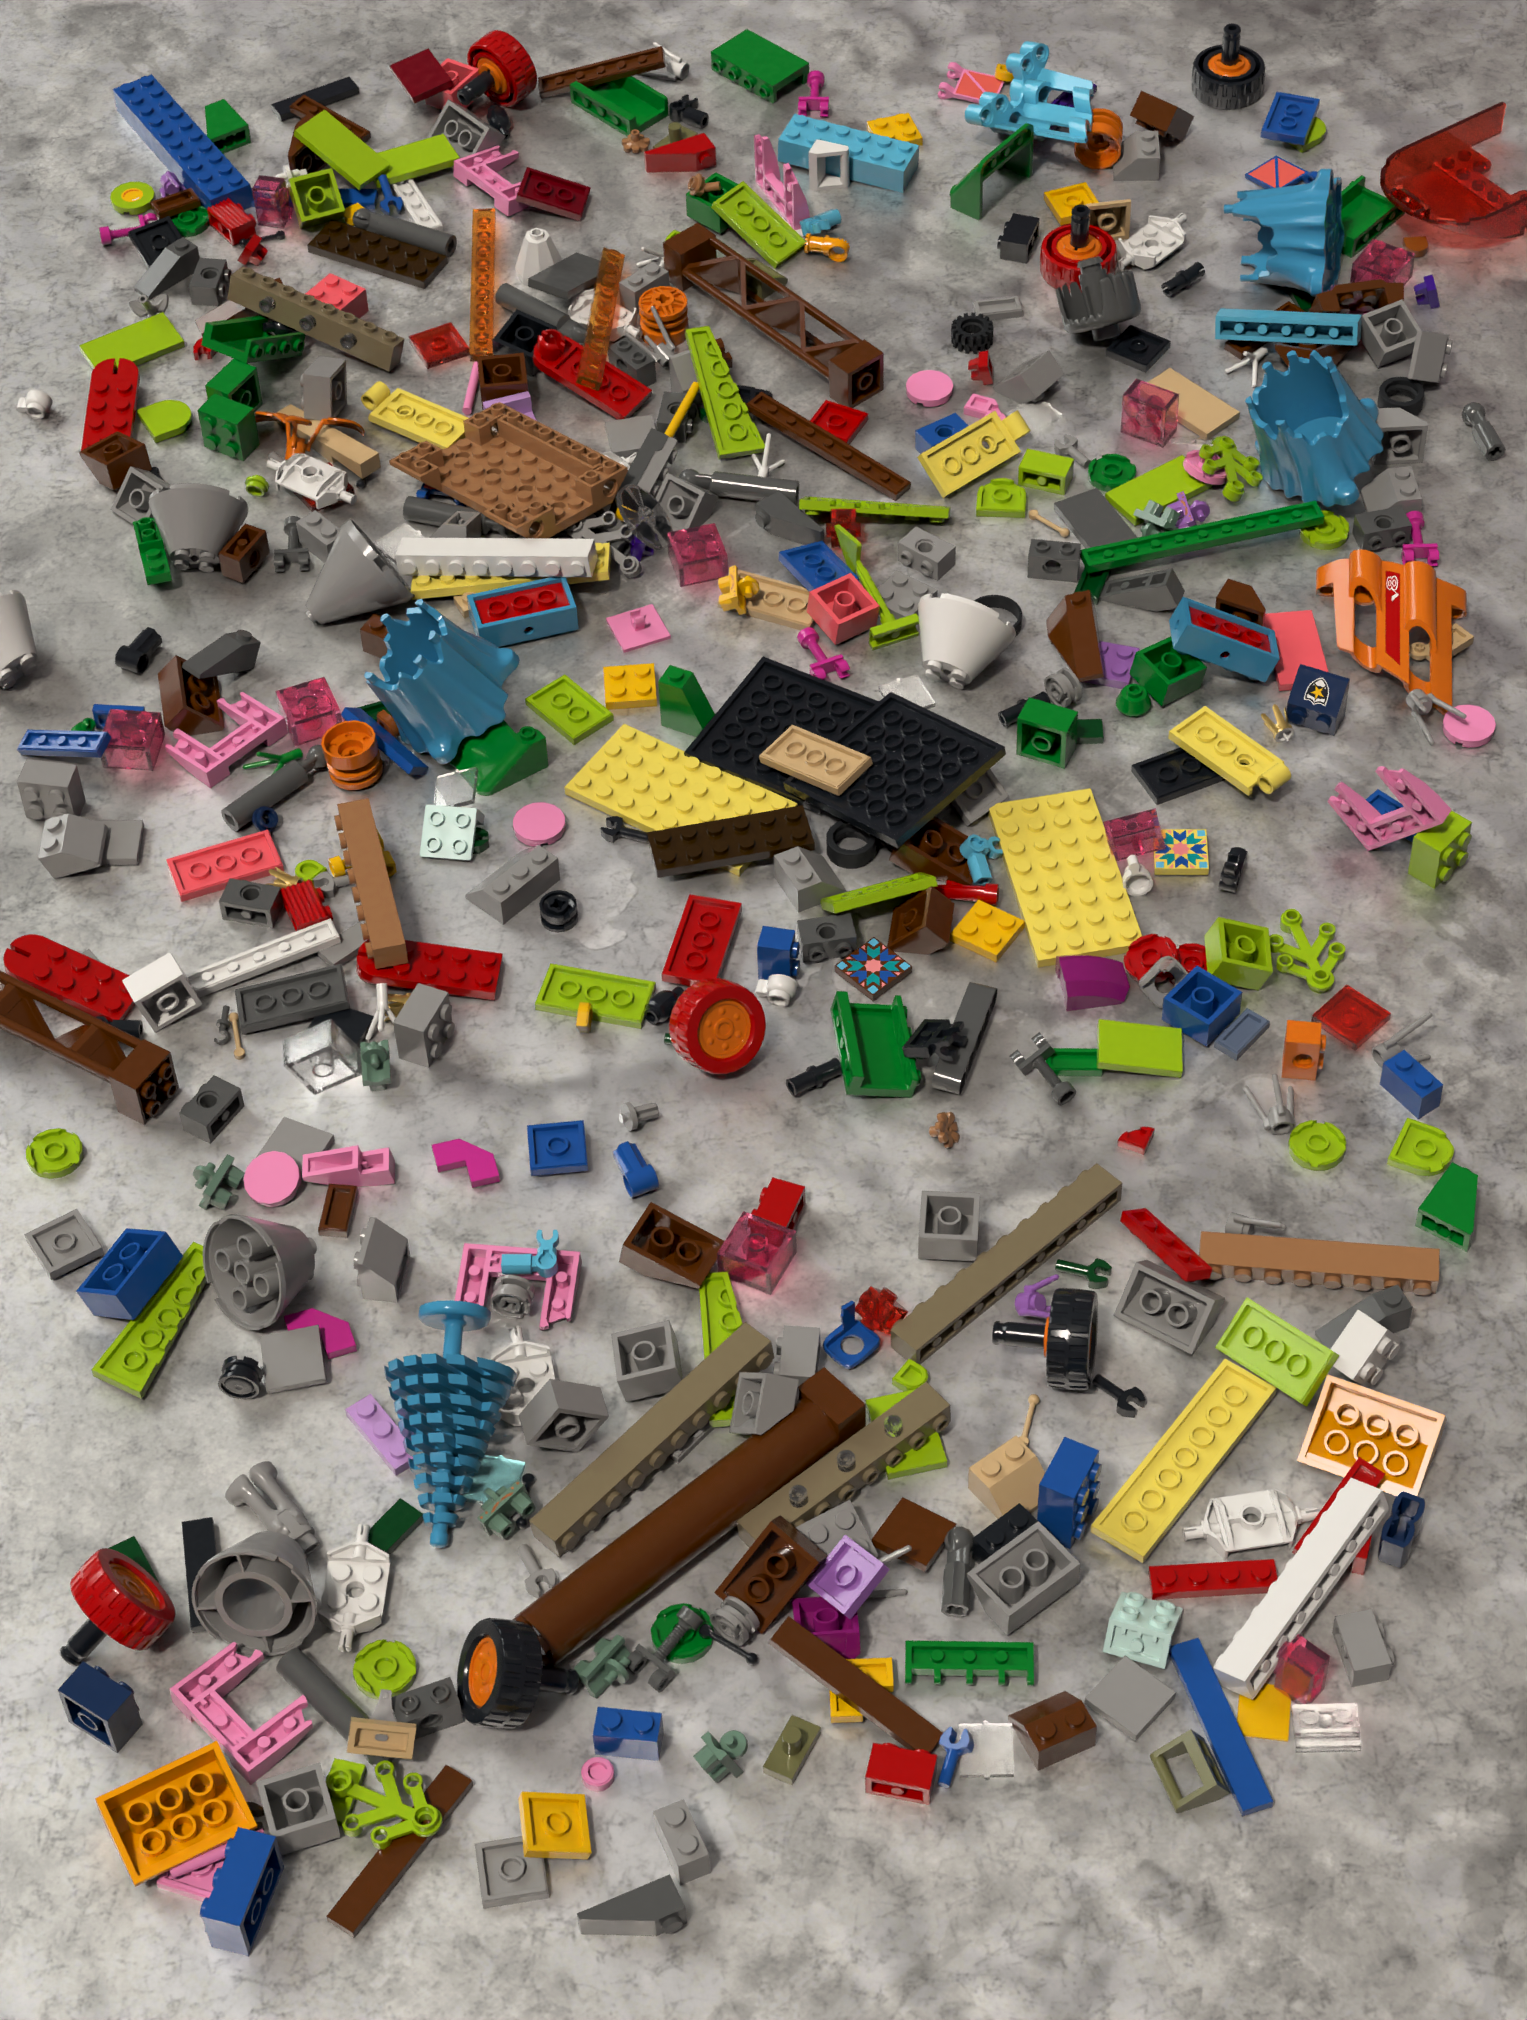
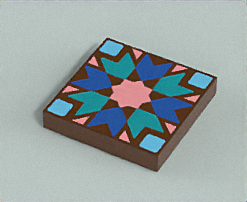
M873 937L835 965V972L870 1000L874 1001L911 974L912 965Z

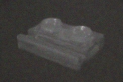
M1357 1703L1296 1704L1291 1706L1296 1753L1361 1752L1362 1741L1360 1739Z

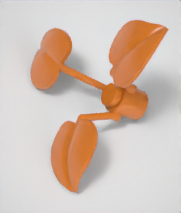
M255 412L256 423L281 421L286 424L287 444L284 460H288L295 453L305 454L306 451L310 452L311 445L321 428L327 424L350 428L360 432L363 436L365 434L364 428L357 422L344 418L328 417L320 421L309 442L305 444L304 438L297 437V425L311 426L312 422L310 420L295 415L288 416L283 413ZM290 422H291L292 425H293L292 436H291Z

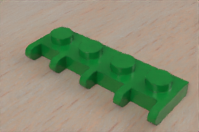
M905 1640V1684H912L913 1675H934V1684H941V1676H966V1685H973V1676H998V1685H1005V1677H1026L1027 1686H1034L1033 1642Z

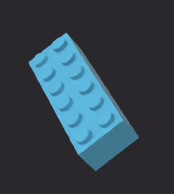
M794 114L778 139V161L809 169V151L817 139L848 146L849 180L900 193L904 192L918 168L919 145L829 123L824 120L809 118L804 115ZM840 155L825 157L826 174L840 177Z

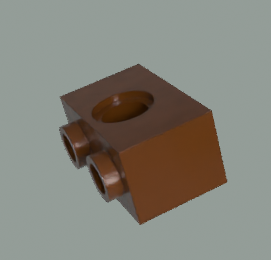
M246 523L218 553L222 576L242 583L245 582L270 553L265 530Z

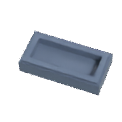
M1246 1008L1214 1041V1048L1237 1061L1269 1028L1270 1021Z

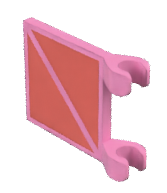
M950 62L948 69L953 71H948L947 77L949 79L959 78L955 88L946 82L940 83L939 89L945 92L939 91L938 97L940 99L953 97L979 104V99L984 92L1000 94L1005 81H1001L993 75L964 69L959 64Z

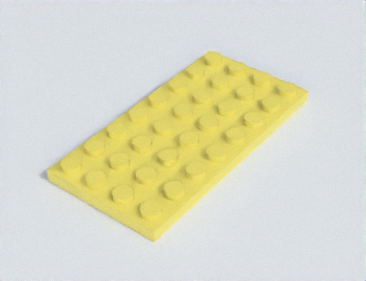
M623 724L564 787L566 795L612 817H622L623 822L644 832L798 806V803L770 790L721 771L718 767H711L699 762L696 757L684 756L685 751L626 724ZM753 861L720 868L740 877Z
M1091 788L1001 802L989 808L988 815L995 837L1000 838L998 846L1003 851L1004 865L1022 920L1025 921V930L1037 967L1056 965V956L1061 955L1106 957L1127 953L1130 944L1141 937L1142 934L1126 888H1123L1122 876Z

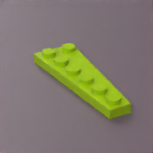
M703 326L686 329L685 337L718 460L764 453L765 444L755 423L752 422L748 414L749 410L739 395L736 383L733 382L730 376L728 365L722 357L721 350L710 327Z
M811 496L799 499V509L805 510V514L820 515L822 511H832V514L847 515V512L856 513V516L871 517V514H881V518L895 519V515L905 516V520L919 521L920 517H930V522H944V518H949L951 507Z
M193 1242L183 1254V1258L176 1265L175 1270L169 1274L160 1286L159 1291L147 1302L141 1314L134 1320H130L91 1369L94 1377L140 1399L144 1397L207 1282L203 1266L202 1245Z
M728 1272L709 1273L699 1288L704 1359L743 1324L737 1309ZM735 1395L730 1399L725 1408L719 1409L709 1418L710 1426H730Z

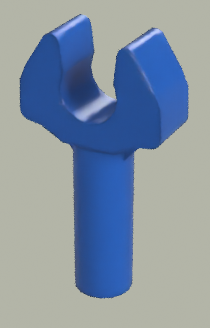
M387 175L379 176L378 179L384 195V200L380 202L382 213L390 215L388 206L394 205L398 214H401L402 198L393 196Z
M949 1727L940 1737L939 1744L947 1752L937 1782L943 1788L950 1787L959 1757L973 1751V1737L967 1729L963 1730L960 1741L955 1744L957 1733L952 1727Z

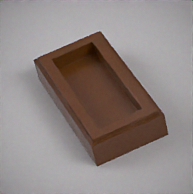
M192 188L151 201L150 205L160 220L167 216L171 217L200 207L201 202Z
M329 1184L318 1227L319 1236L348 1238L358 1196L357 1186Z

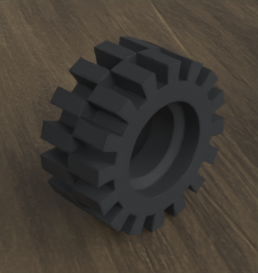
M973 312L971 316H968V313H964L963 317L961 315L957 316V320L954 319L951 325V343L955 349L958 348L960 352L965 350V354H969L970 351H973V354H977L978 350L980 352L985 351V349L988 350L990 345L993 344L994 325L992 320L989 321L987 316L983 318V314L976 316V313Z

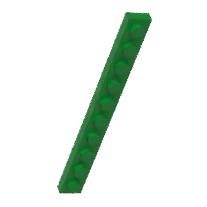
M1315 500L1086 548L1080 551V558L1087 572L1093 573L1324 524L1325 516Z

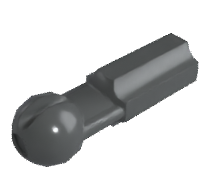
M1476 402L1466 404L1462 411L1463 421L1472 427V435L1488 461H1496L1504 455L1506 450L1494 427L1489 421H1486L1484 407Z
M962 1526L949 1530L944 1539L947 1550V1564L944 1569L941 1612L943 1614L958 1618L966 1616L969 1610L971 1583L967 1578V1573L972 1570L970 1567V1553L972 1552L974 1537L969 1529Z

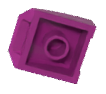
M1089 955L1056 956L1055 971L1057 978L1060 980L1066 1011L1118 1005L1124 1002L1130 986L1122 962Z
M822 1597L792 1599L793 1617L797 1623L845 1659H855L861 1653L857 1612L849 1619Z

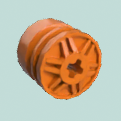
M1105 108L1092 109L1093 123L1091 132L1087 131L1088 141L1086 143L1075 142L1074 154L1083 166L1102 170L1115 164L1121 155L1123 123L1120 117L1113 111Z
M659 286L645 291L640 296L638 303L640 330L643 332V341L648 344L644 339V336L648 335L656 345L662 342L665 345L667 344L651 311V306H655L672 343L675 346L683 343L686 340L685 331L689 329L687 317L688 303L685 293L671 286Z
M357 720L344 721L335 724L325 732L322 737L321 746L333 784L345 790H360L372 785L379 779L383 772V762L378 750L375 732L370 725Z

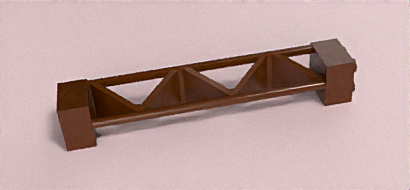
M696 223L663 242L664 269L669 271V282L682 292L697 285L829 380V397L835 402L854 408L884 390V353L865 339L861 340L734 251L717 239L716 235L704 226ZM717 250L726 257L717 258ZM746 270L785 298L765 301L746 288ZM713 285L740 294L741 305ZM747 300L753 304L747 305ZM805 312L845 340L827 344L822 342L805 329ZM772 327L798 335L801 348ZM806 342H808L812 346L806 347Z
M0 971V1029L110 1083L119 1113L145 1125L152 1117L158 1114L163 1104L176 1094L179 1086L170 1051L145 1039L136 1038ZM34 1000L84 1025L54 1038ZM118 1041L134 1048V1050L126 1057Z

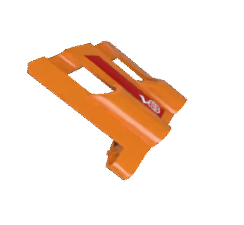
M1363 549L1352 551L1349 558L1339 559L1319 567L1316 570V595L1334 597L1338 649L1350 653L1359 665L1371 672L1379 673L1383 669L1403 682V686L1408 694L1414 689H1421L1426 694L1432 693L1439 700L1452 706V619L1466 617V591L1437 578L1435 569L1427 563L1410 561L1402 565L1383 561L1374 552ZM1355 604L1362 606L1375 604L1376 647L1365 645L1355 635ZM1415 626L1423 628L1430 637V682L1419 679L1409 669V631ZM1432 703V708L1435 707L1442 715L1448 712L1444 708Z

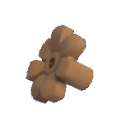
M637 129L632 130L627 138L622 139L623 149L627 153L631 151L632 153H639V150L645 152L650 144V139L644 138V135L640 134Z
M952 1112L938 1113V1122L935 1123V1126L929 1128V1134L932 1138L938 1137L939 1142L944 1143L945 1148H952L953 1143H958L960 1135L955 1132L958 1131L956 1121L954 1122L955 1115Z

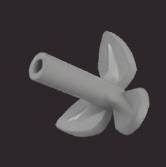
M167 294L160 295L154 299L152 305L146 295H140L138 300L130 301L129 305L137 316L144 317L149 315V318L156 315V313L166 311L169 297Z

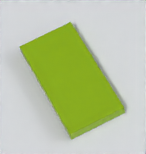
M323 110L294 131V136L358 190H361L389 170L390 163L326 110Z
M444 134L378 152L382 158L390 163L389 170L382 174L387 175L390 185L453 167L454 160L460 159ZM379 179L373 180L377 188H381Z
M744 181L713 202L711 206L774 269L782 265L806 245V241Z
M162 312L83 343L79 347L80 352L92 369L100 362L115 358L118 369L119 358L128 359L138 366L183 348L185 344L177 330Z
M1181 455L1106 492L1105 498L1117 511L1136 526L1144 522V520L1135 517L1133 514L1136 508L1144 511L1149 500L1163 506L1162 512H1164L1167 505L1179 501L1177 493L1184 491L1188 500L1212 488V484L1204 483L1188 474L1183 466L1185 457Z
M918 872L821 898L820 903L823 910L839 913L938 885L936 877L933 875Z
M550 963L535 1002V1010L577 1018L580 1002H588L593 1007V1021L642 1029L645 1021L644 1012L646 1011V1005L654 996L656 982Z
M1246 1297L1215 1346L1216 1349L1306 1407L1339 1357L1331 1349Z

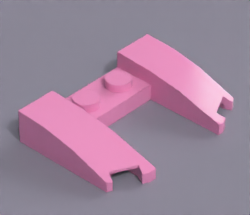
M760 134L754 135L756 183L794 230L801 229L799 221L810 218L807 201L789 163L783 164V185L780 180L777 157L770 139L767 136L762 137Z
M497 145L454 160L453 176L466 186L471 184L477 185L495 199L494 207L509 217L530 206L515 201L521 182L511 184L496 173L518 159L519 152L513 150L511 153L502 155L500 154V146Z
M240 692L242 700L230 705L224 698L217 700L218 707L240 725L238 729L211 748H208L177 728L173 732L174 738L178 739L175 747L166 744L165 748L189 773L209 788H212L230 775L228 767L259 744L263 742L267 746H271L288 734L285 718L246 693Z
M1384 766L1378 767L1375 772L1404 807L1381 815L1367 800L1343 782L1338 783L1334 789L1339 793L1338 797L1331 796L1327 801L1367 851L1440 825L1451 812V808L1422 780L1403 768L1396 771L1388 770Z
M464 1243L455 1301H465L486 1307L492 1277L503 1276L501 1270L502 1254H532V1256H536L537 1248ZM557 1250L558 1271L549 1278L542 1277L537 1272H532V1274H511L527 1280L546 1281L539 1325L540 1330L549 1329L550 1323L566 1318L567 1322L571 1321L582 1266L580 1252Z
M232 1642L171 1687L170 1694L175 1706L191 1722L195 1721L214 1742H218L220 1748L229 1756L231 1765L252 1785L286 1756L313 1728L312 1720L304 1722L302 1709L308 1707L307 1699L304 1695L300 1696L255 1731L243 1721L222 1698L235 1688L264 1659V1654L255 1649L250 1658L237 1654L238 1645L236 1642Z

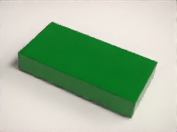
M1053 1048L1055 1053L1045 1060L1057 1076L1102 1077V1069L1097 1068V1049Z

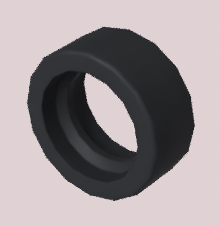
M1408 377L1389 378L1379 387L1377 407H1399L1417 416L1423 408L1424 389L1420 383ZM1404 395L1413 400L1400 402L1391 399L1390 396Z
M844 820L832 825L826 834L827 856L831 862L839 867L857 869L869 864L876 855V837ZM845 838H858L867 843L862 848L856 850H846L836 845L837 842Z

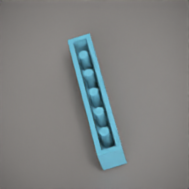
M1220 308L1215 320V339L1357 346L1361 339L1362 315Z

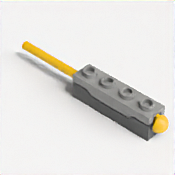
M698 382L691 384L665 433H661L653 428L650 429L609 511L616 514L620 521L636 523L640 515L645 516L646 512L644 511L639 488L654 499L659 489L657 482L659 480L663 482L669 470L666 467L667 464H673L678 451L674 449L678 440L673 437L700 390ZM627 489L636 491L640 504L639 512L623 506V502L619 499L621 492L623 493L626 490L630 495ZM620 509L634 514L637 519L625 520Z

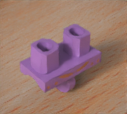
M1184 491L1177 493L1179 501L1167 505V507L1181 514L1179 517L1181 519L1175 525L1179 529L1196 526L1195 521H1205L1210 513V507L1204 501L1195 500L1190 506Z

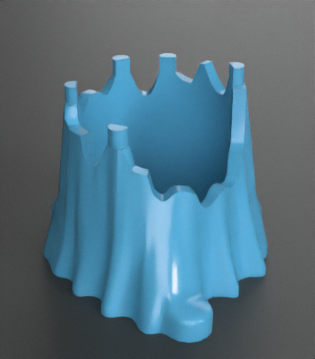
M1333 169L1319 170L1315 180L1307 184L1237 191V198H1240V202L1224 205V214H1233L1234 217L1243 218V221H1252L1261 226L1257 238L1263 245V248L1251 256H1242L1241 265H1251L1256 270L1250 275H1240L1241 282L1292 287L1307 292L1313 297H1316V294L1330 291L1337 285L1341 270V251L1344 246L1345 231L1342 223V178H1334Z
M1294 350L1287 353L1289 368L1285 372L1274 369L1271 362H1265L1262 365L1265 372L1262 385L1255 388L1252 398L1249 396L1245 400L1257 438L1255 448L1260 456L1263 480L1274 490H1284L1287 498L1296 495L1302 496L1303 503L1316 500L1320 501L1325 507H1331L1335 504L1341 506L1353 504L1360 495L1358 487L1354 482L1355 476L1369 471L1371 468L1369 465L1370 458L1383 451L1381 444L1383 431L1376 423L1379 410L1375 401L1370 398L1359 400L1334 364L1330 356L1323 358L1316 350L1311 352L1310 359L1298 357Z
M418 599L415 602L418 607L407 608L406 615L409 621L393 619L387 613L381 616L380 621L386 626L388 632L384 638L387 654L382 656L379 664L385 682L370 672H365L364 677L367 679L366 683L392 715L398 727L401 740L406 744H410L417 753L429 752L439 764H446L456 756L458 746L465 737L480 736L487 728L499 724L505 719L504 704L508 694L502 689V685L506 678L517 668L520 659L512 649L497 648L494 643L464 631L435 608L426 604L422 599Z

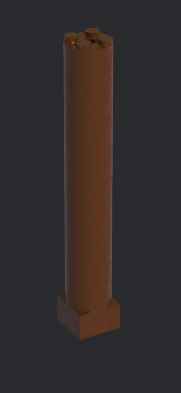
M825 1367L798 1386L799 1398L791 1413L762 1435L750 1436L512 1619L527 1623L536 1632L541 1646L542 1665L555 1667L737 1526V1521L864 1428L866 1426V1404Z

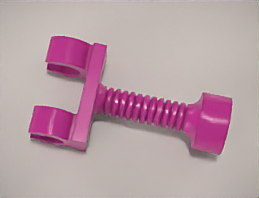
M814 70L808 74L807 85L811 88L810 97H799L798 115L807 117V110L820 111V117L829 116V97H819V89L824 86L825 79L822 72Z
M148 213L145 216L138 215L140 225L134 228L116 229L115 231L110 230L108 226L99 227L102 245L112 244L114 238L128 237V231L147 225L151 220H157V216L154 213Z
M1420 511L1408 512L1406 515L1412 524L1411 535L1413 544H1403L1401 553L1402 564L1414 561V558H1427V564L1438 566L1439 550L1437 543L1423 544L1421 529L1425 525L1423 514Z
M806 627L798 633L797 640L804 649H810L817 660L816 663L810 664V675L823 680L827 678L826 674L836 671L840 679L850 676L847 670H850L849 665L843 659L842 654L827 659L818 645L819 635L814 628Z

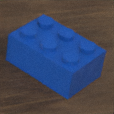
M126 1228L76 1292L94 1316L134 1320L141 1314L151 1297L159 1291L160 1286L169 1274L175 1270L183 1255L166 1231Z
M1064 1437L1039 1484L1037 1520L1064 1547L1071 1549L1076 1539H1082L1086 1530L1087 1523L1085 1521L1088 1515L1093 1516L1097 1510L1099 1499L1096 1496L1101 1484L1097 1479L1100 1475L1102 1464L1098 1463L1099 1450Z
M238 1827L234 1839L230 1838L226 1844L225 1861L222 1868H217L212 1881L213 1890L210 1897H206L201 1905L200 1917L203 1919L205 1932L208 1935L211 1947L249 1957L284 1870V1864L276 1836Z

